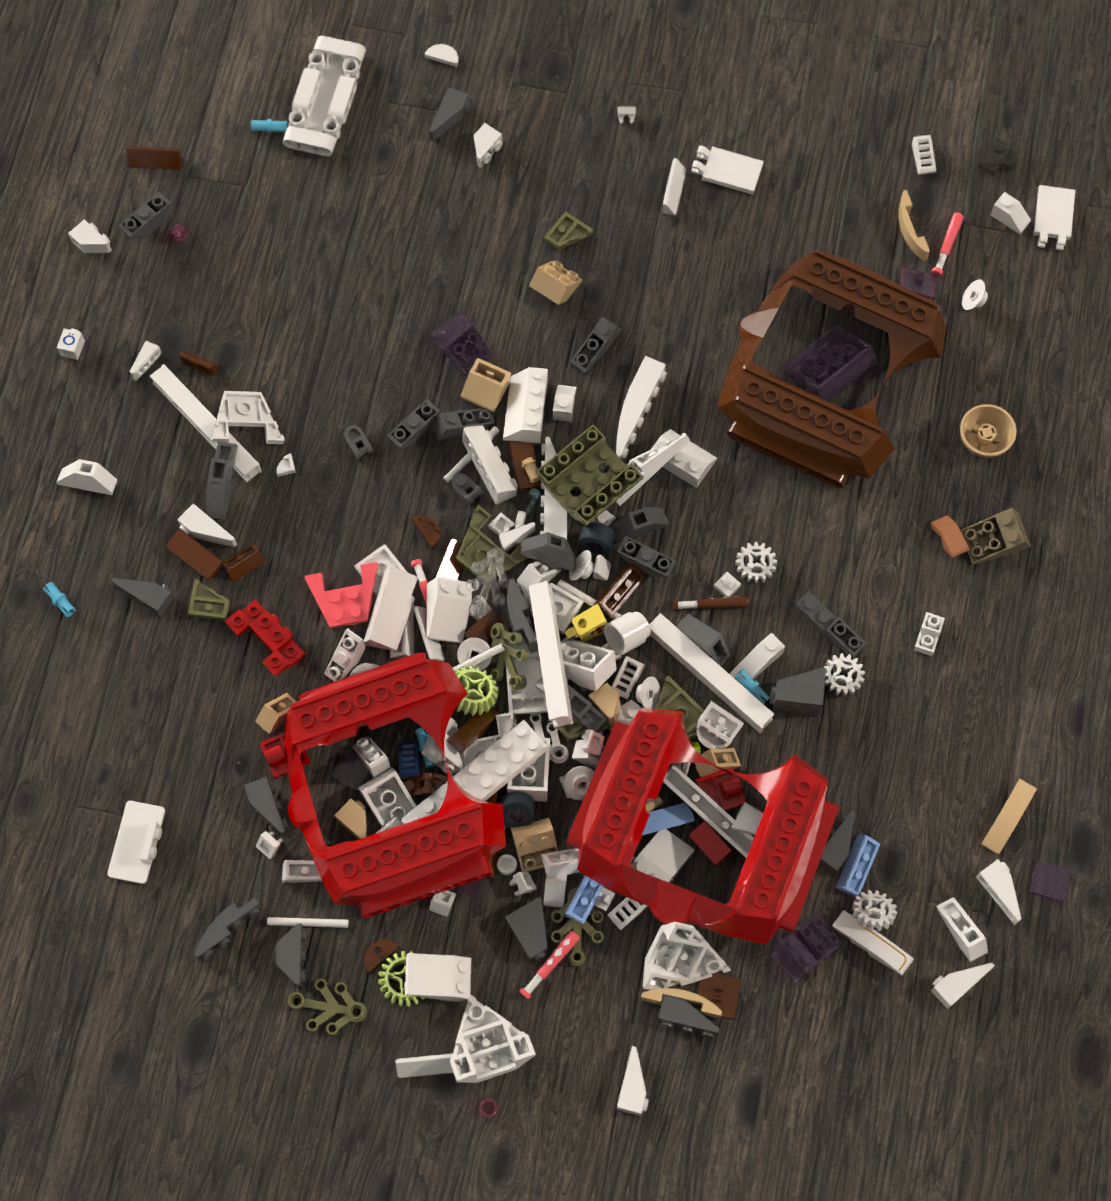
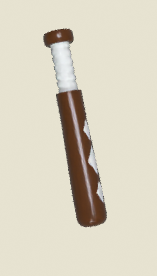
M748 596L697 599L696 601L684 602L673 600V611L685 608H746L749 606L750 601Z

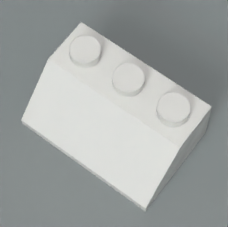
M670 429L660 436L652 449L659 450L666 446L665 442L670 440L673 443L681 435ZM689 441L663 468L697 488L717 458Z

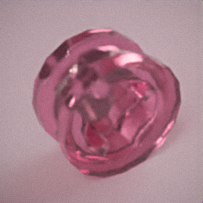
M179 223L172 228L170 236L175 238L177 242H180L187 236L188 229L183 228V225Z
M489 1098L480 1103L479 1109L484 1117L491 1118L497 1113L498 1105L493 1099ZM488 1102L493 1103L492 1108L495 1109L494 1112L484 1113L485 1108L483 1105L485 1103L488 1105Z

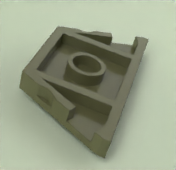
M668 675L655 709L683 711L685 729L689 739L698 738L696 731L697 722L704 710Z

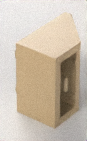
M551 261L537 268L529 286L559 305L568 300L580 285L582 279L575 272L563 268L561 263Z
M477 358L469 372L460 398L494 412L510 385L511 372Z
M549 818L534 821L528 826L511 828L522 872L543 868L541 855L558 851L554 830Z

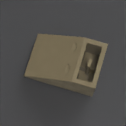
M1013 508L960 530L969 547L968 554L973 565L1008 556L1031 547L1019 513Z

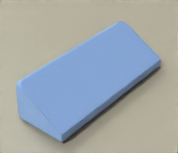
M681 803L648 812L650 816L642 835L695 821L689 805Z
M857 835L837 882L836 888L854 897H859L880 843L867 835Z
M585 875L564 916L584 924L604 886Z

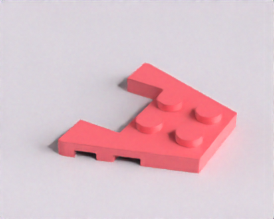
M377 562L360 565L363 584L325 591L322 573L305 576V580L331 629L369 621L373 600L372 595L379 568Z

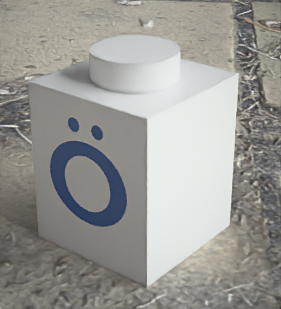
M76 329L63 330L57 346L60 356L75 360L79 359L85 342L82 333Z

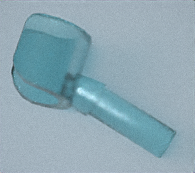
M533 488L528 494L532 500L525 511L527 515L530 514L535 503L541 499V494L536 488Z

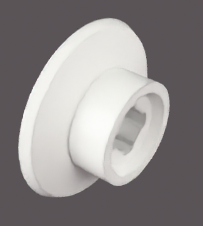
M982 280L972 282L964 292L962 307L965 310H971L975 307L979 308L986 302L988 293L985 291L986 287Z
M586 550L576 558L575 571L569 572L570 580H577L580 577L587 579L592 574L595 564L591 561L590 551Z
M480 638L466 639L458 648V661L461 664L473 658L471 656L473 650L481 654L491 648ZM492 657L472 666V668L476 670L479 667L480 671L484 670L490 664Z
M651 676L637 687L636 699L639 703H642L644 708L655 709L660 696V686L657 679Z
M586 766L572 768L566 774L563 781L566 794L574 800H583L594 771ZM579 782H584V787H579Z

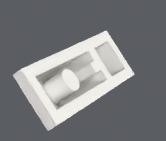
M194 504L177 519L180 524L179 529L194 538L234 548L237 546L233 536Z
M773 633L769 634L733 669L730 675L735 679V675L737 673L740 674L739 671L744 669L754 679L783 654L785 646Z
M997 859L981 871L976 878L1015 925L1021 920L1012 877L1008 866Z
M954 897L936 906L958 946L970 962L988 953L986 938Z
M989 963L950 973L945 978L940 976L932 983L935 987L931 992L948 1009L995 965Z
M632 1046L617 1110L641 1116L642 1111L646 1112L649 1099L645 1098L646 1089L637 1048Z

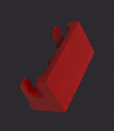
M706 821L689 834L715 866L719 865L733 853Z

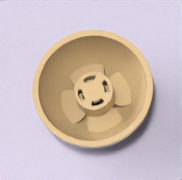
M983 404L973 407L964 415L960 425V436L963 444L971 453L979 457L993 458L1002 455L1012 446L1016 438V425L1013 418L1004 409L995 405Z

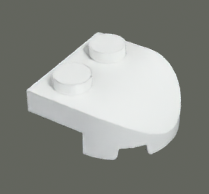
M711 701L697 722V736L699 741L709 749L725 748L731 744L744 723Z

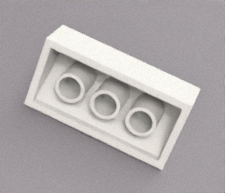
M529 367L511 376L503 440L530 443L541 442L548 369Z
M483 426L466 427L463 429L462 442L495 504L497 505L516 496L517 482L514 478L511 479L508 465L506 462H502L498 447H494L491 441L493 439L490 432L485 430Z

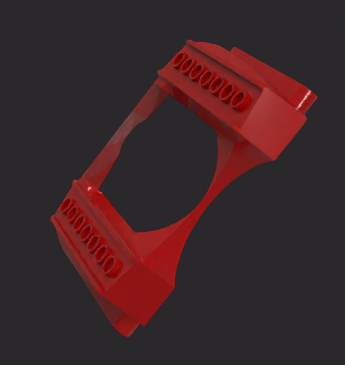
M423 652L299 695L300 700L290 706L284 719L285 758L293 794L288 804V817L297 829L303 831L316 869L335 905H359L362 918L372 917L488 877L493 874L488 857L506 846L503 805L485 802L467 793L453 778L445 758L444 740L448 722L458 704L468 693L449 663L427 659ZM407 717L414 720L434 739L446 763L448 786L445 799L439 811L360 840L343 842L331 847L326 846L304 774L300 753L315 746L330 745L355 735L357 736V731L362 726H368L373 730Z
M641 708L630 725L615 721L566 844L579 849L578 871L622 896L649 906L653 915L665 924L691 922L723 935L768 944L779 928L794 932L839 806L825 801L828 778L796 754L781 766L766 773L740 774L714 765L696 751L685 729L683 711ZM693 762L708 764L724 772L736 774L754 786L768 801L731 900L727 904H722L635 870L631 866V860L650 816L645 805L649 801H656L669 765L672 763Z

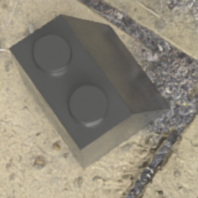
M822 667L778 680L776 687H772L769 704H772V711L819 716L823 706L826 668Z

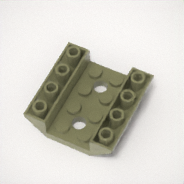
M594 425L590 426L536 471L554 499L573 519L586 526L644 478L632 464L627 466L606 444V437ZM601 466H607L609 468V471L607 473H601L599 471V468ZM573 489H578L581 491V494L574 497L570 492Z

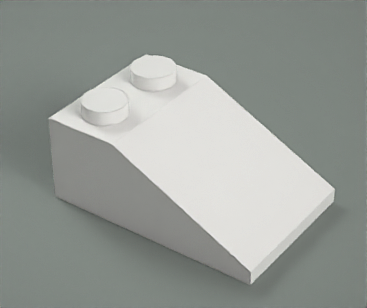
M436 577L427 583V639L458 644L463 642L472 602V583Z
M566 637L561 641L566 677L577 685L597 691L617 670L614 651L577 640L569 642Z
M541 738L549 750L508 782L507 793L513 791L524 792L530 795L534 801L547 802L550 738Z
M392 767L358 787L381 827H384L395 816L399 820L416 807L403 782Z
M667 829L658 831L631 866L635 870L671 883L695 850Z
M407 954L405 995L453 1002L470 999L471 958L453 955Z

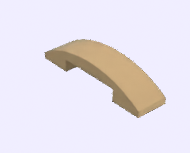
M904 190L898 212L900 228L911 250L920 259L926 261L930 250L925 237L917 238L909 217L912 202L907 190Z
M1021 779L1018 780L981 845L999 855L1037 788Z
M662 988L646 991L641 995V1001L658 1005L662 1004L664 994L681 998L689 1004L702 1006V1015L721 1019L722 1011L706 998L689 991Z

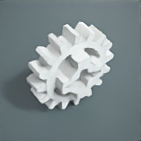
M757 542L754 543V546L747 543V549L741 547V553H737L736 558L738 559L735 561V565L738 566L737 572H742L741 578L747 576V582H750L751 579H754L755 583H758V579L765 582L766 576L771 578V572L776 570L777 560L774 559L776 554H770L771 547L765 549V543H762L761 546H758ZM744 558L746 559L745 561L748 563L746 567L744 565ZM766 558L768 559V562H769V566H768V567H767V564L765 563Z
M841 653L840 658L834 655L832 661L827 660V666H824L826 668L825 679H827L825 686H831L830 692L835 689L836 695L843 692V695L846 696L848 691L854 694L855 689H860V684L864 682L862 676H864L865 671H860L863 665L856 664L857 658L851 660L850 654L847 658H844L843 653ZM834 667L835 673L831 676V669ZM856 674V680L853 683L852 677Z
M868 890L867 895L861 892L860 897H856L852 910H854L853 916L857 917L856 922H863V928L870 926L871 931H873L874 927L881 931L882 926L888 929L889 924L893 925L897 911H895L896 905L891 904L893 899H886V894L884 893L881 896L877 890L875 894H872L871 890Z

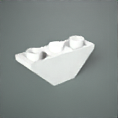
M81 459L62 468L57 480V485L108 495L113 494L117 484V479L99 463Z
M346 629L324 674L334 682L346 678L358 664L365 650L363 639L351 630Z
M369 736L359 739L352 746L373 777L390 768L387 756Z

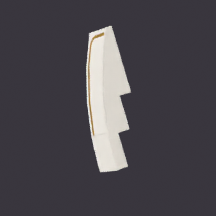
M843 910L832 925L833 929L849 938L853 944L868 952L869 956L903 975L914 959L874 929L871 931L869 926L863 928V922L857 923L856 917Z

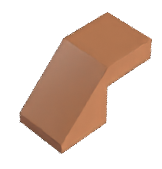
M948 515L931 522L932 529L941 537L943 549L952 558L969 550L958 525Z

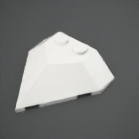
M672 922L660 927L645 957L643 988L654 990L669 988L677 984L683 986L712 977V973L719 971L725 973L731 971V969L693 925Z
M470 995L450 1061L457 1082L478 1083L516 1070L535 1056L532 1043L526 1033L513 1027L509 1021L486 1005H482L475 997Z

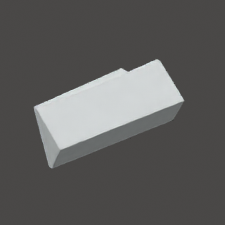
M393 566L384 571L365 634V646L397 651L415 600L412 593L418 577Z

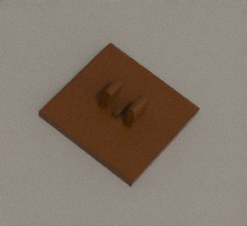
M712 973V977L700 980L697 995L706 998L722 1011L721 1017L734 1019L742 979ZM695 1005V1009L701 1012L702 1006Z

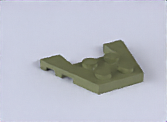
M478 505L456 561L486 584L525 561L528 557L521 555L522 542L509 555L480 531L492 515Z

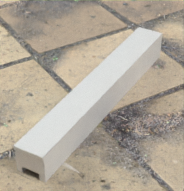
M163 364L162 367L150 375L153 384L216 450L217 442H211L216 418ZM229 433L230 439L228 443L238 445L233 469L248 482L258 473L262 472L260 465Z
M546 580L542 583L530 585L529 591L549 720L553 721V727L556 728L568 724L572 725L573 718L553 592Z
M660 613L649 624L650 636L761 734L763 729L773 720L774 713Z
M673 765L667 771L663 783L746 858L754 837L749 833L732 830L731 827L735 820L680 769Z

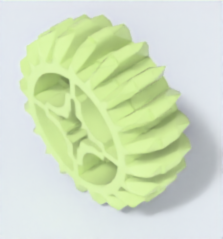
M464 666L461 668V671L457 669L455 674L468 693L458 704L457 712L463 710L465 715L469 712L472 717L476 712L480 716L483 714V711L487 713L494 706L498 698V687H496V681L492 680V675L487 676L486 670L481 672L479 667L476 670L472 666L468 670ZM482 689L485 691L486 697L483 695Z
M402 951V957L400 958L397 953L394 954V961L391 958H387L389 966L382 964V968L386 972H379V976L384 978L378 980V983L384 985L380 988L381 992L388 991L384 995L386 999L393 996L391 998L392 1004L399 999V1006H402L403 1001H406L407 1007H410V1000H413L416 1005L418 1000L417 996L405 995V985L401 977L406 975V965L401 972L392 973L397 966L406 963L405 951ZM389 979L400 983V994L390 987Z

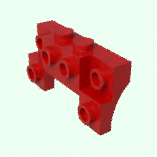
M255 599L242 611L240 609L225 620V623L234 631L237 637L246 630L251 629L255 636L272 653L262 661V664L276 678L286 669L302 661L306 655L292 640V632L287 627L283 628L279 624L281 622L274 613L270 614Z

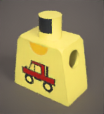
M596 604L572 618L571 621L574 626L564 632L569 642L579 636L582 642H586L603 634L607 621L599 605Z

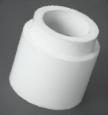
M628 612L607 623L604 627V634L608 644L619 655H624L645 643L646 638L651 633L648 621L639 612Z

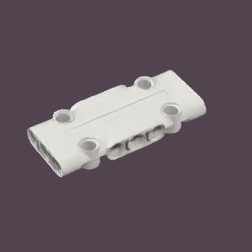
M319 36L317 38L314 50L309 55L308 68H304L293 100L292 112L289 115L290 122L283 139V144L286 147L323 156L332 155L336 141L341 134V125L345 124L357 87V79L360 77L359 70L366 52V48L363 45L326 36Z

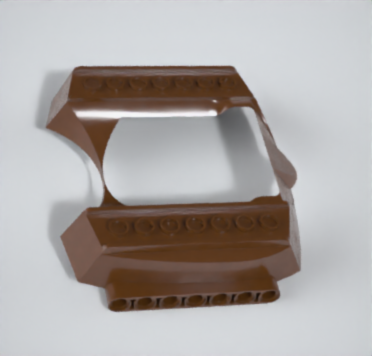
M815 250L797 259L775 283L758 311L748 314L741 321L739 332L742 341L726 374L717 408L732 422L726 432L731 439L841 489L844 487L849 475L871 478L895 449L885 430L879 426L877 419V401L881 390L866 405L854 410H846L776 378L768 369L753 362V355L789 288L792 286L800 287L808 291L817 301L840 310V312L844 309H849L854 313L855 318L888 332L890 360L884 384L895 372L908 364L924 359L941 358L947 327L940 308L934 301L922 297L854 262Z

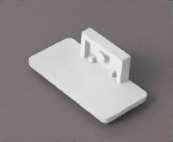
M128 801L126 803L108 869V876L110 878L140 884L147 882L152 860L155 859L157 853V841L160 840L162 834L161 826L165 814L163 807L135 801Z

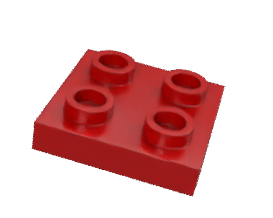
M284 732L260 742L259 744L274 778L277 779L288 774L284 749ZM306 750L302 751L300 759L304 767L311 764Z
M733 767L725 769L731 772H735ZM721 770L695 780L696 785L725 812L741 807L746 802L740 780L736 774Z

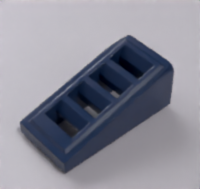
M399 743V777L419 776L418 743Z

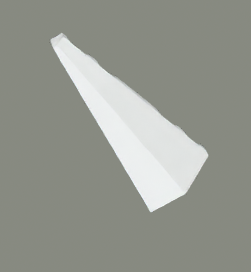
M683 433L673 443L669 440L665 442V447L659 450L653 448L629 460V463L626 465L632 464L644 478L619 498L616 503L621 506L690 441L688 436Z

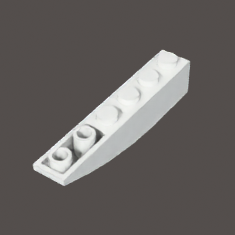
M645 356L630 385L619 420L616 455L624 460L629 451L627 449L629 443L633 444L636 438V429H640L644 422V418H642L644 413H648L652 403L650 401L652 397L656 398L659 392V383L664 382L667 372H665L666 364Z
M545 437V444H542V455H545V461H541V467L556 455L549 437ZM541 481V489H545V496H541V507H544V513L540 515V524H544V531H540V534L549 532L564 537L567 540V511L554 499Z

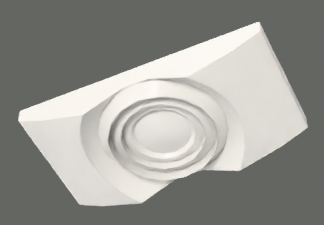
M524 639L518 645L511 644L509 640H506L507 646L524 649L528 652V659L526 661H518L512 656L518 675H524L527 679L525 689L514 690L510 687L509 679L511 676L506 666L509 712H514L515 715L547 713L546 696L534 686L542 677L539 650L531 653Z

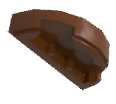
M421 515L412 517V521L430 548L436 547L441 534L438 523L431 517Z
M388 939L372 943L366 950L364 957L365 967L369 974L399 949L400 945Z

